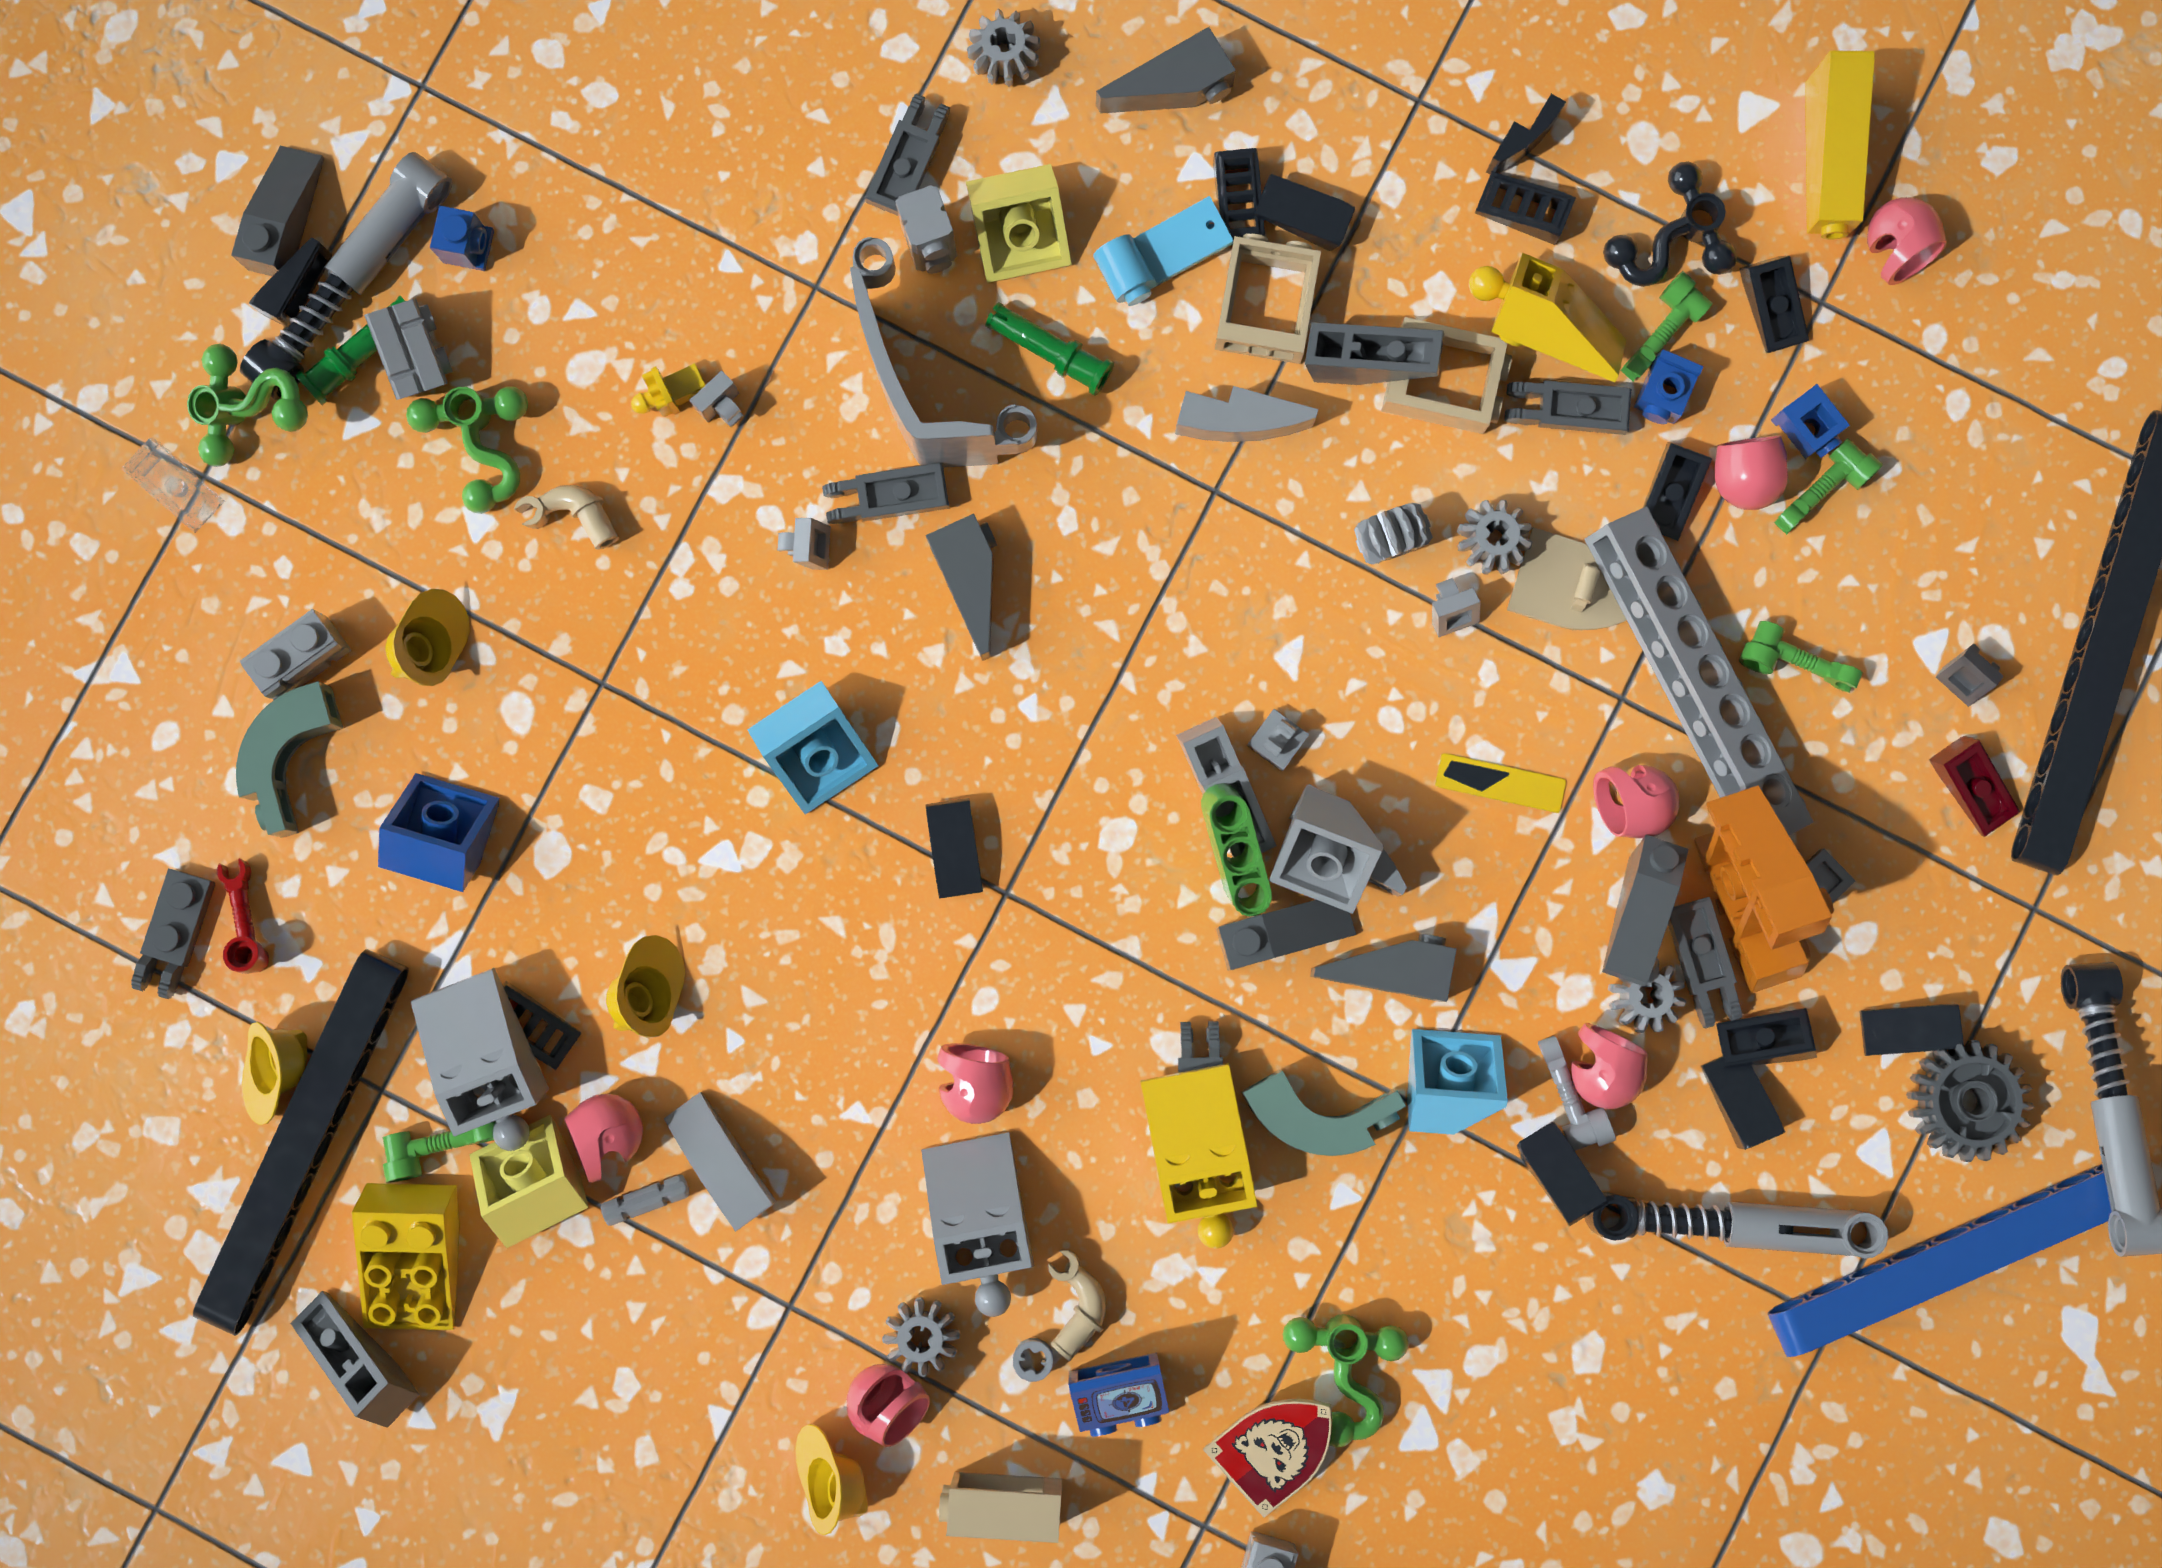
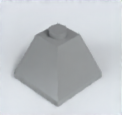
M1306 785L1269 881L1353 914L1384 846L1350 801Z

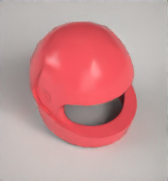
M1913 197L1897 198L1881 206L1873 215L1867 233V244L1871 253H1880L1888 249L1894 250L1881 271V278L1889 285L1899 284L1918 273L1942 252L1947 242L1941 218L1935 209L1928 203Z
M1781 436L1751 438L1717 445L1715 462L1716 486L1720 495L1729 504L1743 510H1758L1772 505L1781 497L1788 481L1787 452Z
M1637 765L1633 768L1631 776H1629L1622 769L1610 766L1597 772L1594 777L1593 792L1598 811L1607 828L1615 836L1638 839L1644 838L1645 835L1655 837L1667 830L1675 821L1680 807L1679 792L1676 784L1665 772L1652 766ZM1610 781L1619 792L1623 802L1621 806L1615 804L1612 800L1609 789Z
M1584 1023L1578 1035L1595 1053L1596 1062L1595 1064H1589L1581 1061H1572V1079L1576 1090L1583 1099L1596 1107L1617 1109L1627 1106L1636 1100L1644 1088L1647 1079L1648 1053L1633 1042L1594 1024Z
M950 1043L941 1046L937 1057L938 1063L951 1073L954 1078V1082L939 1086L942 1103L948 1112L958 1120L970 1124L987 1123L999 1117L1013 1097L1014 1082L1008 1056L993 1049L971 1044Z
M594 1095L582 1101L564 1118L589 1183L601 1180V1159L606 1153L611 1151L619 1152L625 1162H627L636 1153L642 1141L643 1123L639 1112L631 1102L618 1095Z
M875 1364L861 1371L850 1384L846 1399L848 1416L856 1430L885 1447L894 1446L906 1438L921 1422L930 1404V1398L920 1382H915L901 1369L887 1364Z

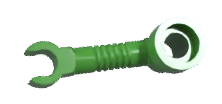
M1684 271L1678 274L1659 296L1672 309L1671 312L1620 370L1633 382L1637 377L1640 378L1664 345L1669 342L1688 318L1696 323L1713 304L1712 301L1694 287L1696 281Z
M1847 438L1829 456L1834 464L1809 490H1806L1774 523L1787 535L1842 480L1846 479L1855 489L1859 490L1881 469L1883 464L1872 453L1866 455Z
M1769 621L1759 622L1752 641L1745 644L1739 658V662L1744 667L1762 674H1772L1779 658L1786 662H1791V664H1795V666H1799L1804 670L1811 671V673L1822 677L1824 681L1830 683L1833 687L1850 693L1852 687L1857 688L1863 673L1855 667L1835 661L1830 662L1781 640L1785 630L1781 626Z
M496 1121L457 1136H453L452 1132L448 1131L438 1135L435 1134L411 1140L410 1132L407 1131L382 1137L387 1163L383 1164L386 1183L422 1176L419 1159L421 1156L462 1146L494 1141L493 1128Z

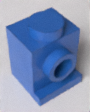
M439 205L430 249L442 263L485 271L494 229L493 227L484 226L474 212Z
M1662 349L1650 366L1634 408L1643 411L1642 415L1654 423L1665 425L1669 422L1674 424L1682 416L1697 378L1704 366ZM1663 383L1676 388V393H1666L1663 389Z
M1818 384L1771 419L1775 426H1780L1805 459L1814 452L1820 458L1825 456L1842 443L1838 434L1850 426ZM1804 423H1810L1814 426V435Z

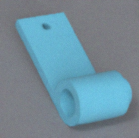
M1208 196L1135 238L1128 234L1107 242L1095 251L1093 258L1115 300L1118 303L1127 302L1128 306H1133L1146 300L1152 294L1150 291L1152 288L1232 245L1234 240L1214 202Z

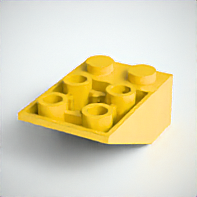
M366 1183L352 1210L364 1328L454 1330L460 1229L457 1186Z

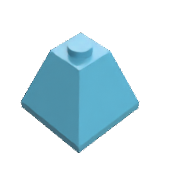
M1412 1029L1407 1090L1409 1131L1455 1135L1507 1107L1508 1098L1501 1035Z

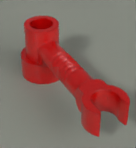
M239 858V875L234 879H230L227 866L219 863L217 876L225 884V889L229 894L236 928V937L231 939L224 947L223 961L230 970L241 974L261 972L269 963V955L262 945L256 941L254 926H252V914L249 909L247 893L249 889L248 881L252 873L251 867L246 861ZM252 952V959L247 962L248 955Z

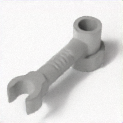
M1551 1036L1538 1041L1540 1051L1553 1081L1557 1085L1556 1089L1560 1093L1559 1096L1561 1101H1563L1562 1104L1565 1106L1564 1109L1570 1121V1124L1562 1126V1130L1574 1151L1595 1143L1600 1147L1616 1141L1613 1128L1603 1108H1597L1585 1113L1583 1105L1579 1101L1578 1093H1576L1575 1085L1571 1080L1572 1077L1557 1038Z

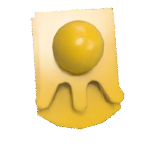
M695 363L666 377H663L657 366L651 368V371L641 375L648 387V391L636 394L631 401V408L638 414L649 413L650 409L657 407L663 417L672 413L675 415L680 413L678 406L690 401L706 384Z

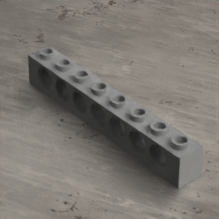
M1646 506L1610 522L1585 538L1586 544L1719 797L1721 798L1759 785L1788 835L1813 823L1814 821L1806 808L1803 798L1794 786L1785 769L1783 760L1775 750L1764 729L1762 720L1757 716L1744 691L1742 682L1736 676L1720 641L1711 629L1699 601L1692 593L1681 572L1679 563L1674 559L1661 534L1660 527L1653 519L1648 507Z

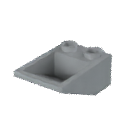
M495 967L413 999L411 1005L434 1094L453 1136L496 1121L493 1128L495 1143L506 1151H515L522 1148L529 1138V1126L523 1118L513 1114L536 1105L549 1090V1087ZM481 1087L485 1092L478 1098L473 1092L474 1088Z
M1010 1132L922 1149L932 1233L941 1284L945 1285L980 1278L981 1285L975 1293V1303L978 1310L989 1317L1000 1316L1010 1306L1011 1293L1008 1287L999 1281L998 1274L1035 1266ZM1006 1239L1013 1240L1017 1245V1251L1012 1257H1006L1001 1253L1000 1245ZM961 1248H967L972 1252L973 1259L967 1266L959 1264L956 1259V1254Z

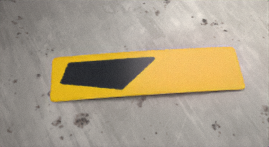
M1446 753L1441 755L1435 782L1437 788L1553 813H1559L1561 810L1566 780L1562 778Z

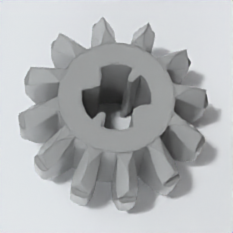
M999 8L995 11L994 21L982 15L979 19L981 29L970 30L969 40L973 44L967 48L968 58L976 60L973 65L975 73L980 75L988 72L987 79L991 85L998 80L999 76L1004 77V82L1008 87L1013 84L1014 74L1026 80L1029 77L1027 66L1036 67L1039 63V56L1035 51L1041 48L1040 38L1032 35L1034 24L1031 20L1020 24V13L1017 10L1010 15L1009 19H1004L1003 12ZM1007 44L1010 51L1001 52L998 45Z
M1489 500L1482 501L1480 513L1470 508L1465 513L1469 524H1460L1457 528L1458 534L1468 538L1457 545L1458 551L1472 550L1473 554L1470 555L1466 563L1469 566H1473L1479 559L1482 560L1481 569L1483 574L1491 572L1494 562L1501 574L1507 573L1510 566L1509 561L1519 566L1525 560L1521 551L1529 550L1532 547L1533 542L1521 536L1532 529L1531 523H1517V520L1523 513L1521 508H1516L1511 515L1506 513L1508 507L1506 500H1500L1495 511ZM1496 529L1502 536L1499 541L1492 545L1488 542L1487 538Z
M1407 503L1371 516L1358 523L1354 529L1359 552L1363 554L1366 563L1373 565L1424 547L1433 538L1429 528L1431 525L1428 516L1424 514L1421 504Z
M1656 958L1648 984L1645 986L1653 988L1650 993V997L1654 1000L1653 1003L1640 1002L1644 995L1639 989L1644 986L1621 978L1619 979L1623 982L1622 985H1608V991L1620 994V999L1610 1002L1609 1008L1611 1010L1624 1008L1625 1010L1620 1015L1618 1022L1621 1025H1627L1634 1020V1029L1638 1033H1644L1648 1023L1654 1032L1663 1031L1664 1024L1662 1018L1670 1023H1675L1678 1020V1016L1671 1009V1006L1684 1007L1686 1004L1685 999L1674 997V991L1685 987L1682 980L1669 982L1675 968L1672 965H1667L1659 971L1660 964L1658 958Z
M917 1297L914 1304L915 1313L911 1311L905 1302H902L897 1308L903 1320L895 1316H888L886 1324L898 1332L884 1334L882 1342L885 1344H898V1347L892 1349L887 1357L890 1361H894L903 1355L906 1358L901 1366L903 1372L908 1373L912 1363L918 1362L919 1376L924 1377L928 1372L927 1361L930 1360L934 1368L941 1371L944 1369L945 1364L939 1353L952 1358L955 1356L957 1349L945 1341L959 1339L960 1331L944 1328L954 1320L955 1315L953 1312H949L939 1319L936 1315L941 1308L942 1303L935 1300L928 1312L924 1311L925 1302L923 1297ZM921 1326L920 1331L927 1327L932 1332L928 1339L929 1346L922 1347V1342L916 1346L911 1341L915 1333L913 1327Z

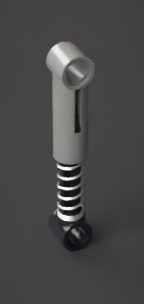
M411 152L404 156L394 168L390 176L388 188L326 264L325 268L328 270L329 277L325 282H318L319 289L315 294H309L310 301L306 306H299V315L296 318H289L291 325L287 330H280L279 336H275V340H272V342L264 339L251 347L240 364L241 375L253 383L265 370L280 368L288 371L295 378L298 385L300 381L295 375L299 371L304 373V368L300 364L301 359H304L305 353L303 352L307 347H314L312 341L317 335H323L322 329L327 323H333L331 317L336 311H342L341 305L346 299H352L350 293L355 291L362 295L423 216L438 209L439 205L441 206L452 188V178L416 152ZM274 386L271 397L277 401L281 399V390L278 386Z
M2114 962L2065 965L2062 969L2060 983L2062 996L2066 1006L2079 1013L2078 1017L2085 1023V1027L2082 1030V1033L2088 1038L2085 1049L2090 1051L2091 1058L2088 1064L2094 1069L2091 1079L2097 1084L2094 1095L2099 1099L2092 1101L2090 1104L2111 1207L2108 1219L2111 1246L2119 1257L2162 1254V1208L2155 1182L2139 1097L2128 1095L2126 1084H2129L2130 1080H2125L2123 1068H2126L2127 1065L2121 1063L2120 1053L2124 1050L2118 1048L2117 1037H2120L2121 1034L2115 1033L2113 1023L2118 1020L2114 1017L2116 1012L2114 1008L2121 1003L2123 997V981L2120 970Z
M1602 1192L1608 1204L1585 1217V1222L1591 1231L1613 1241L1633 1238L1637 1234L1638 1236H1643L1646 1232L1656 1233L1657 1237L1661 1236V1233L1671 1234L1673 1238L1679 1234L1687 1235L1689 1240L1693 1236H1703L1705 1241L1709 1237H1719L1721 1242L1724 1240L1726 1247L1857 1256L1864 1259L1873 1258L1880 1254L1888 1241L1887 1227L1879 1217L1854 1209L1841 1210L1743 1202H1727L1724 1210H1720L1716 1205L1710 1209H1704L1700 1204H1697L1694 1208H1688L1685 1203H1681L1678 1207H1673L1669 1202H1665L1662 1206H1657L1653 1201H1649L1646 1204L1641 1200L1637 1201L1635 1197ZM1609 1204H1616L1620 1210V1219L1615 1226L1606 1228L1601 1221L1602 1211ZM1862 1222L1866 1227V1238L1859 1245H1855L1851 1240V1231L1855 1224ZM1794 1226L1830 1228V1235L1793 1231Z

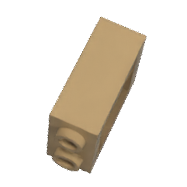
M1245 234L1243 238L1234 236L1214 350L1300 364L1305 349L1321 251L1312 250L1311 245L1300 241H1289L1286 245L1271 243L1267 237L1259 234ZM1241 262L1305 272L1294 334L1230 323Z
M1404 317L1400 328L1443 330V345L1491 355L1478 411L1406 395L1409 380L1387 382L1381 412L1484 434L1490 422L1497 423L1500 416L1503 397L1496 396L1499 380H1507L1512 362V355L1505 354L1507 343L1498 337Z
M954 1472L951 1484H943L939 1502V1522H947L946 1536L1058 1543L1062 1478Z

